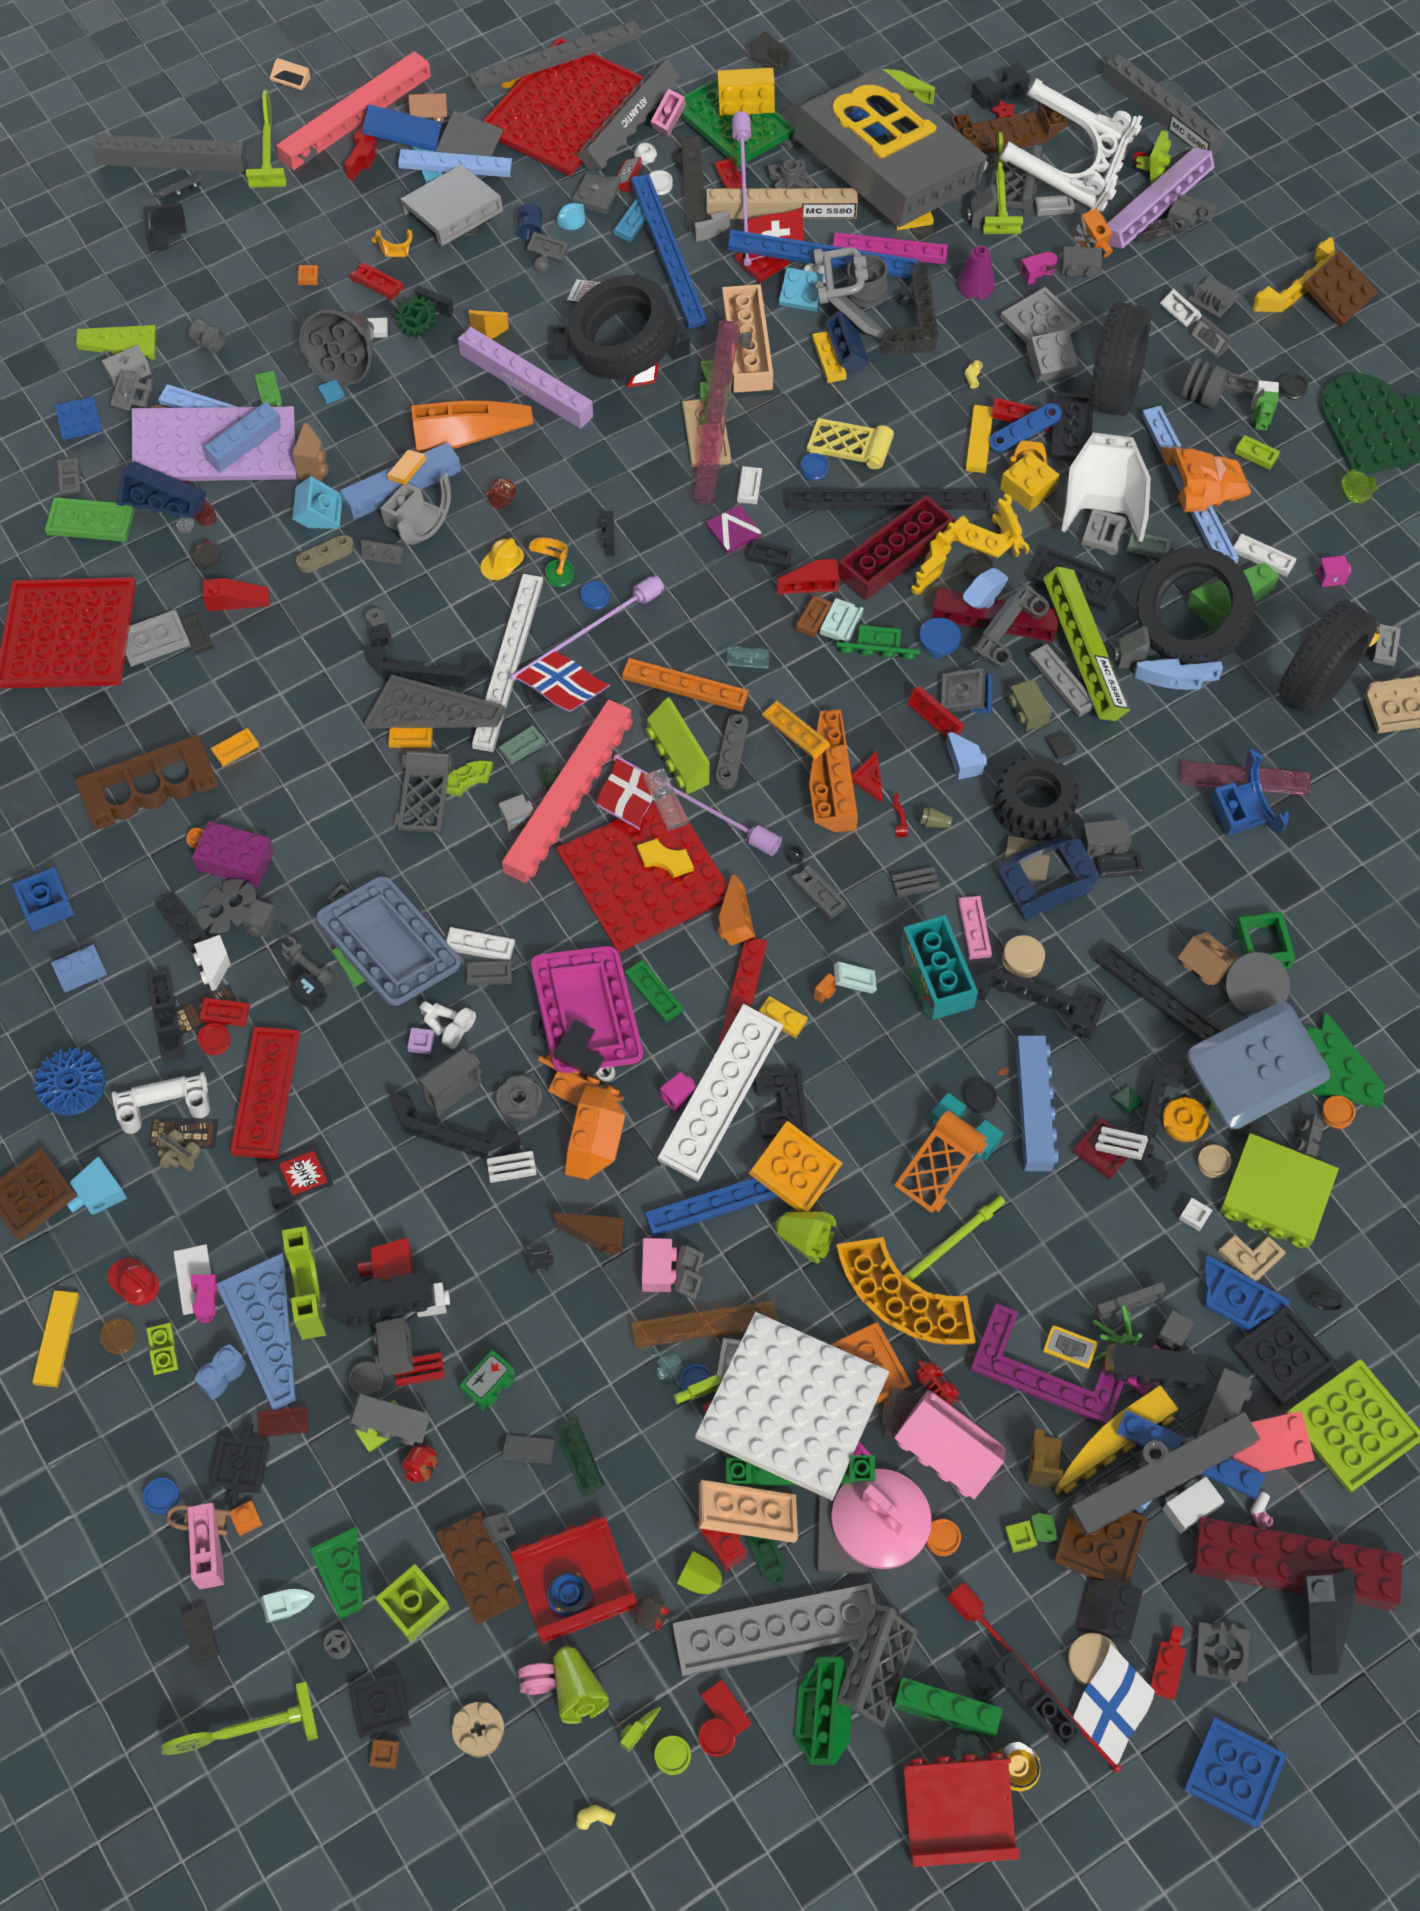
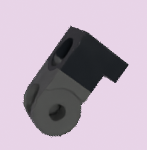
M378 608L368 610L366 613L367 626L369 631L373 632L369 634L371 646L384 648L393 646L391 633L382 610Z

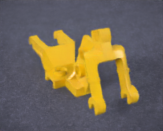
M1004 494L1003 500H998L997 505L1001 509L998 510L997 515L993 514L992 521L999 525L1001 534H996L968 523L969 520L964 516L959 518L954 524L950 522L947 530L943 533L939 532L936 539L930 543V551L926 555L925 563L921 566L920 572H916L915 577L917 581L916 586L913 585L911 588L912 593L916 595L921 594L925 588L942 574L947 559L946 555L951 551V544L954 541H959L963 545L996 558L1003 555L1009 548L1013 549L1012 552L1015 557L1019 556L1020 551L1018 548L1023 549L1024 553L1028 554L1029 546L1021 536L1022 528L1018 522V516L1011 507V496Z

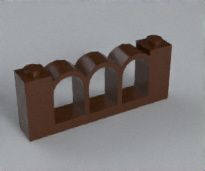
M198 735L75 779L95 831L106 829L110 825L116 824L114 819L125 820L131 818L138 812L139 807L150 810L156 809L167 801L168 796L182 799L192 795L196 789L200 793L218 786L214 771ZM185 760L189 770L188 778L179 784L167 782L161 768ZM156 770L160 779V786L157 791L147 795L137 792L132 779ZM128 781L131 789L130 799L122 805H112L106 800L103 789Z

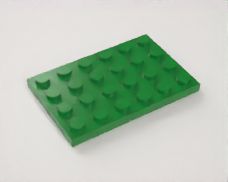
M717 77L683 96L685 97L686 106L680 116L734 164L740 166L741 145L739 141L733 138L732 119L734 115L720 116ZM776 110L775 113L748 114L751 119V137L744 142L745 163L794 136L796 127Z

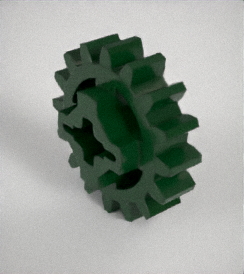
M417 295L414 296L413 300L407 297L408 302L401 301L402 308H396L399 313L395 315V318L398 320L396 325L409 338L412 334L416 339H418L419 334L425 337V331L431 333L430 327L436 326L433 320L438 319L435 313L437 310L432 306V302L430 300L427 301L424 296L420 300Z

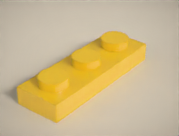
M828 331L813 334L812 340L827 383L846 380L845 368L839 364Z

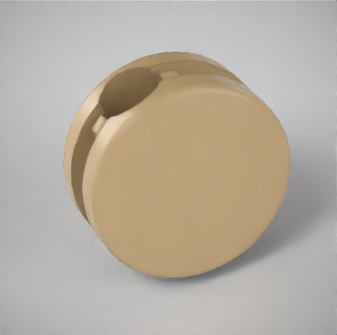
M1016 936L1010 939L1004 948L1002 956L1003 967L1009 974L1023 979H1030L1041 971L1045 959V950L1042 944L1031 936Z

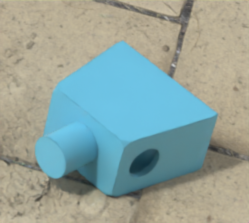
M97 1157L71 1180L70 1185L77 1194V1197L69 1202L67 1206L73 1213L85 1205L92 1215L125 1200L127 1197L101 1159Z

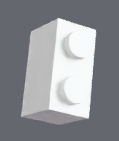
M1207 1477L1200 1481L1197 1478L1193 1479L1185 1486L1187 1490L1181 1494L1176 1491L1165 1499L1167 1503L1162 1510L1180 1534L1197 1524L1201 1517L1205 1518L1219 1509L1224 1503V1500Z

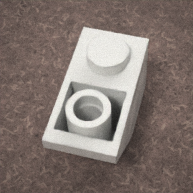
M220 935L194 944L197 951L193 953L197 966L202 965L204 971L200 972L204 985L209 983L212 991L217 989L230 965Z

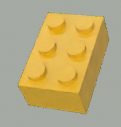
M773 68L718 70L720 116L734 115L737 112H746L747 114L775 113Z

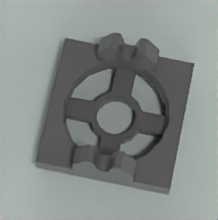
M1199 1622L1197 1627L1195 1675L1247 1683L1250 1630L1237 1628L1235 1624L1224 1625V1622L1214 1624ZM1219 1633L1218 1643L1214 1647L1204 1646L1210 1636ZM1227 1634L1238 1642L1241 1652L1233 1651L1227 1644ZM1216 1647H1225L1229 1652L1228 1659L1219 1660L1215 1655ZM1204 1655L1212 1656L1213 1660L1217 1662V1667L1212 1668L1207 1663ZM1230 1659L1240 1660L1239 1665L1235 1669L1225 1670L1226 1663Z

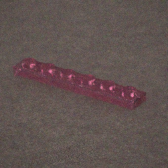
M1182 761L1181 784L1222 787L1234 782L1237 787L1248 784L1246 767ZM1259 768L1262 791L1309 795L1311 792V773Z

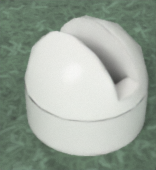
M614 1067L606 1068L610 1073L609 1076L602 1072L604 1068L599 1069L596 1073L602 1081L608 1082L615 1077Z

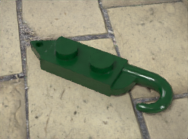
M744 1535L762 1577L767 1578L779 1588H782L783 1572L786 1569V1564L775 1540Z

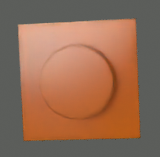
M299 265L298 284L318 285V265Z
M830 973L815 988L814 999L819 1003H822L826 998L830 999L836 991L835 977Z
M252 1501L231 1510L230 1516L239 1536L263 1525Z

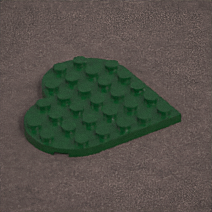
M1363 373L1343 375L1330 382L1321 399V412L1353 477L1420 463V396L1413 394L1398 396L1386 382Z

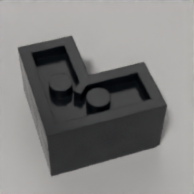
M182 203L144 207L145 234L150 251L169 249L168 235L187 233Z

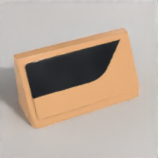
M279 58L276 59L270 75L271 81L299 90H303L311 79L307 67Z

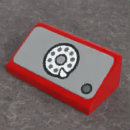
M641 157L624 160L616 175L621 176L618 190L630 191L632 187L631 178L636 177L642 167Z

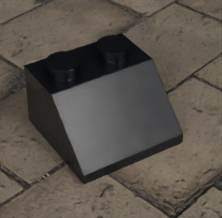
M1090 1579L1077 1629L1089 1633H1098L1110 1640L1126 1645L1132 1637L1143 1589L1119 1581Z

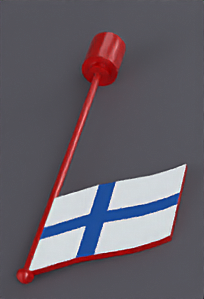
M965 1582L959 1585L946 1598L966 1622L972 1620L975 1623L979 1620L1006 1651L1012 1650L982 1617L985 1613L982 1609L985 1604ZM1110 1643L1106 1658L1085 1689L1074 1716L1053 1694L1052 1696L1083 1731V1736L1113 1767V1772L1118 1773L1121 1770V1765H1118L1127 1742L1147 1713L1155 1691ZM1013 1651V1653L1018 1657V1659L1023 1663V1665L1028 1669V1671L1033 1675V1677L1038 1681V1683L1044 1688V1690L1050 1692V1690L1040 1681V1679Z

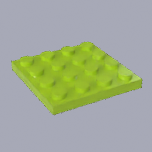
M1361 1359L1286 1412L1302 1411L1311 1448L1349 1494L1420 1443V1429Z

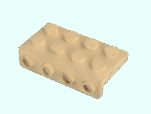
M1420 675L1405 679L1396 678L1383 682L1375 681L1368 685L1364 697L1377 733L1420 728Z

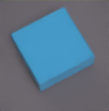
M336 379L318 386V391L326 404L344 398V392Z

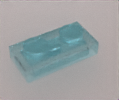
M739 646L728 647L727 665L768 669L770 650L742 648Z

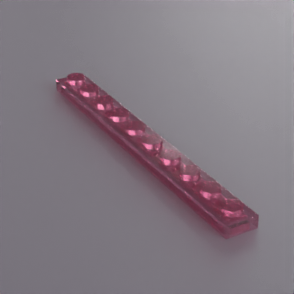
M719 321L694 491V502L714 503L740 327L739 322Z

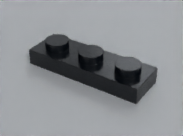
M174 892L155 903L156 908L191 954L196 951L194 944L209 939Z

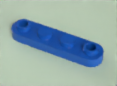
M1053 403L1047 404L995 432L989 440L990 449L995 453H1003L1019 444L1020 441H1025L1051 427L1061 417L1060 407ZM1050 410L1054 411V412H1055V415H1054V416H1050V415L1048 414V411H1050ZM997 439H1002V440H1003V443H1002V444H998V443L996 442V440H997Z

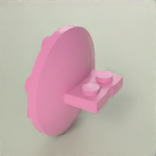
M875 1469L876 1481L844 1484L840 1488L833 1503L831 1523L837 1542L853 1560L871 1568L891 1569L908 1563L923 1549L931 1530V1511L925 1495L912 1480L892 1470Z

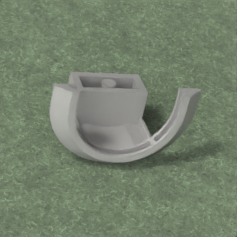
M448 473L439 480L442 491L440 508L425 502L421 489L408 483L406 485L403 484L380 508L385 525L398 531L405 543L410 545L418 544L434 535L442 525L451 499V484Z

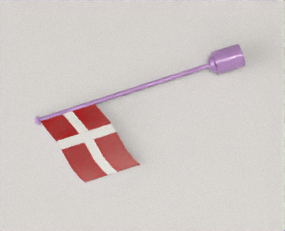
M620 754L613 756L615 764L610 777L600 791L597 806L640 830L642 818L654 800L658 784L748 833V843L762 852L773 856L779 849L782 837L760 825L748 829L622 759Z

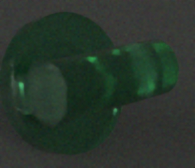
M552 766L545 767L540 772V781L545 785L546 792L549 791L560 774V771Z

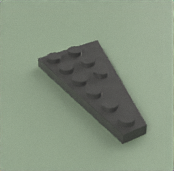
M391 674L364 725L366 729L497 727L506 709L501 704Z

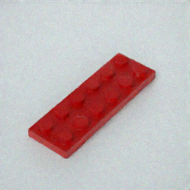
M254 1027L230 1151L232 1156L278 1159L300 1039L299 1030Z

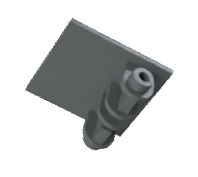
M1209 276L1202 284H1196L1193 287L1192 291L1194 293L1188 300L1220 318L1241 294Z

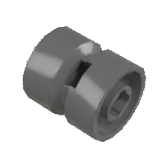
M203 318L196 319L188 332L189 340L214 354L221 350L226 340V334L223 330L213 326Z

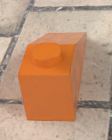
M736 874L731 876L720 911V927H718L721 938L723 940L726 939L731 946L755 937L745 887Z

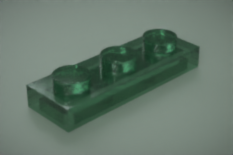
M578 1419L568 1420L556 1429L555 1432L582 1497H589L605 1486V1483Z

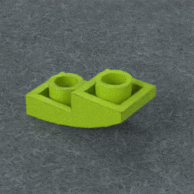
M167 1323L146 1328L154 1375L179 1370L172 1324Z

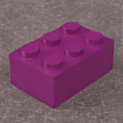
M209 821L192 859L197 871L229 880L243 879L242 883L247 884L249 882L252 886L258 887L274 849L269 837Z

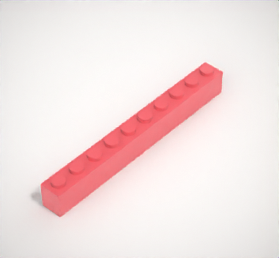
M415 51L278 143L276 147L279 159L292 170H295L304 164V160L298 157V154L307 157L312 151L309 149L310 146L317 149L318 154L361 125L366 118L369 104L385 108L431 77L429 62Z
M611 700L607 701L502 861L503 873L524 883H527L530 877L535 876L538 864L541 860L544 861L546 859L549 847L552 843L555 844L557 842L560 830L568 825L571 813L579 808L582 796L588 794L594 778L597 779L599 777L603 764L610 760L612 750L621 743L625 730L628 731L633 722V719H631V709Z

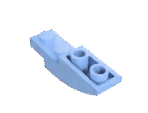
M1179 659L1144 660L1137 662L1134 677L1165 688L1200 689L1202 682L1219 680L1223 666L1222 662L1212 661L1180 665Z

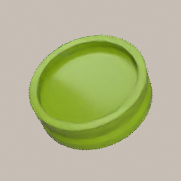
M678 1736L663 1738L655 1748L656 1765L663 1773L668 1775H678L685 1771L691 1760V1751L687 1742Z

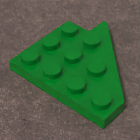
M1325 1013L1323 1015L1321 1030L1304 1026L1330 1070L1329 1080L1306 1093L1329 1098L1332 1096H1343L1352 1103L1380 1109L1383 1104L1385 1084L1329 1014Z

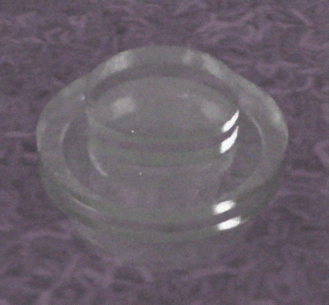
M178 517L177 527L179 532L191 534L192 529H194L193 519Z

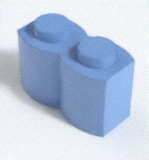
M230 1344L226 1345L216 1353L211 1363L206 1364L199 1370L195 1377V1382L199 1389L211 1400L215 1399L226 1390L230 1381L235 1380L243 1373L246 1362L235 1348Z

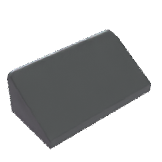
M506 1435L502 1454L503 1460L552 1465L555 1440Z

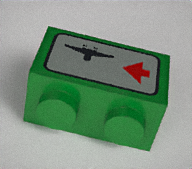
M491 1350L459 1385L460 1391L483 1411L487 1406L490 1408L497 1401L498 1394L503 1388L506 1390L512 1385L515 1380V1371L509 1363Z

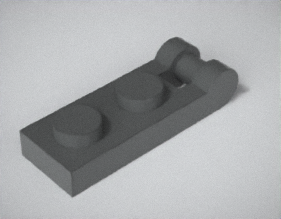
M809 865L801 869L802 872L799 874L795 873L790 877L792 884L799 888L829 920H832L847 908V903Z

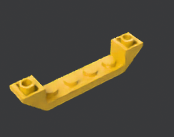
M1329 237L1326 241H1322L1317 245L1314 258L1317 264L1312 270H1307L1302 278L1296 279L1287 290H1282L1280 294L1269 286L1263 291H1259L1254 297L1255 302L1252 310L1255 312H1283L1308 291L1302 284L1335 255L1333 238Z

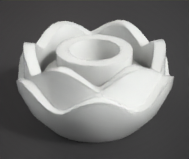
M641 143L635 148L634 156L635 158L641 157L642 164L647 165L655 161L657 151L653 145Z

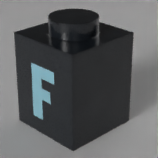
M306 972L289 986L292 997L310 1012L321 1007L327 998L324 986Z

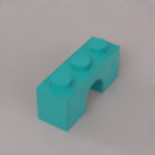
M947 1093L931 1112L929 1121L935 1128L939 1119L947 1110L962 1118L965 1114L966 1105ZM986 1120L975 1129L987 1137L985 1142L988 1145L980 1155L976 1153L973 1156L976 1159L980 1158L984 1162L1001 1143L1004 1134Z

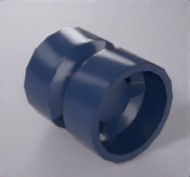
M525 204L518 210V235L521 239L530 241L534 232L542 234V210L537 205Z

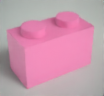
M668 89L651 120L652 128L669 137L686 106L685 97Z
M643 1238L642 1292H671V1284H675L676 1270H672V1261L676 1262L677 1247H672V1239Z

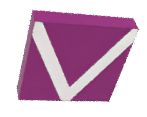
M741 505L706 522V527L727 554L762 537L761 531Z

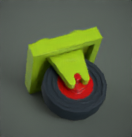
M1168 131L1160 132L1156 144L1146 140H1137L1127 150L1126 159L1132 168L1141 172L1150 171V185L1165 173V167L1170 164L1171 155L1168 152L1171 140H1168Z

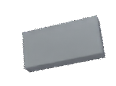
M1069 195L1035 197L1034 200L1037 216L1073 214L1075 210L1073 198Z

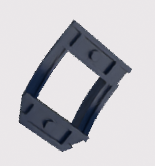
M1057 837L1047 840L995 864L1025 921L1066 901L1089 894L1099 878V873L1079 838ZM1059 849L1077 882L1063 886L1039 898L1021 864L1047 852Z

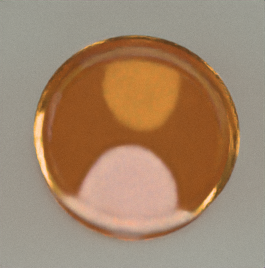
M114 1319L102 1328L100 1340L108 1352L122 1354L133 1347L136 1341V1332L128 1321Z

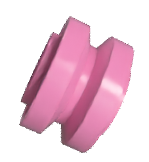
M534 1663L518 1670V1677L524 1680L519 1685L520 1692L535 1695L546 1693L556 1688L555 1679L550 1678L554 1674V1665Z

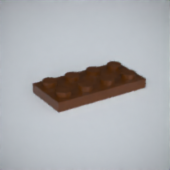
M482 1511L436 1532V1536L477 1626L523 1604L496 1542H491L482 1520L484 1516Z

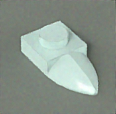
M288 1589L262 1596L261 1602L266 1622L269 1623L288 1618L302 1611L312 1602L315 1597L314 1594L300 1589Z

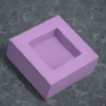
M411 1028L408 1052L431 1055L435 1035L434 1030Z

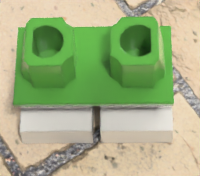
M1258 381L1251 403V410H1254L1251 422L1255 423L1256 430H1267L1268 424H1271L1278 403L1279 382Z

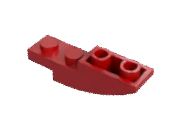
M365 119L359 131L354 135L356 146L353 148L349 159H346L344 163L347 179L353 181L361 168L369 170L377 151L378 137L362 134Z

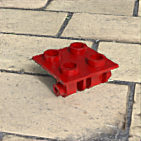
M918 1362L922 1368L915 1374L918 1376L917 1380L923 1387H927L926 1391H931L938 1386L934 1393L939 1394L950 1405L954 1406L952 1401H962L958 1397V1394H960L959 1390L953 1383H947L942 1377L944 1372L936 1363Z

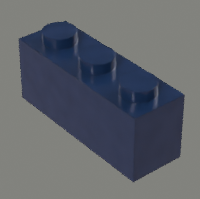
M837 311L825 324L840 366L856 374L869 363L856 324L844 313Z

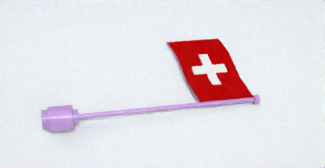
M746 112L735 113L732 119L733 138L739 141L741 145L744 232L804 241L802 207L790 212L767 214L747 220L744 142L751 137V119ZM745 253L744 265L749 266L751 265V260L764 256Z

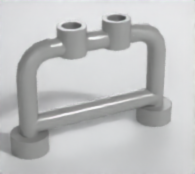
M849 247L822 252L821 248L814 250L816 265L824 264L826 287L818 288L820 304L828 303L829 298L857 293L864 287L865 280H868L867 268H864L867 267L865 255L861 256L860 251L856 248ZM848 255L854 256L857 283L850 287L834 289L831 259Z

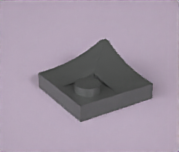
M586 173L572 198V203L583 204L584 208L607 215L617 194L621 176L607 177Z

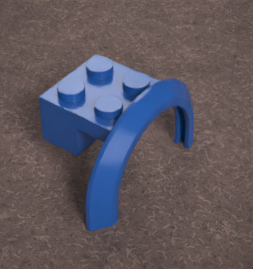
M1253 749L1249 750L1246 757L1248 784L1237 787L1234 782L1216 788L1210 798L1227 836L1266 824L1273 832L1281 833L1288 822V811L1285 812L1284 816L1279 814L1277 817L1265 799L1259 777V767L1263 757Z

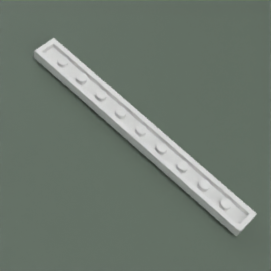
M527 574L522 576L487 692L486 701L504 705L505 709L507 708L514 681L510 679V674H515L518 670L542 589L543 577ZM504 715L497 727H477L472 742L473 749L494 752Z

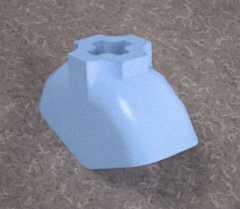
M992 568L975 579L963 594V598L976 609L983 607L989 609L994 604L995 598L1004 588L1008 577L1000 570Z

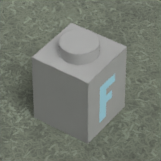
M523 794L498 803L500 816L508 831L526 825L532 817L531 813H534L531 802L526 801Z

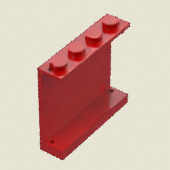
M990 1752L988 1757L978 1758L977 1754H963L962 1759L951 1760V1756L935 1757L936 1761L925 1762V1758L919 1757L910 1758L909 1763H903L910 1859L913 1867L1020 1859L1019 1848L1015 1844L1009 1774L1011 1759L1008 1756H1004L1003 1752Z

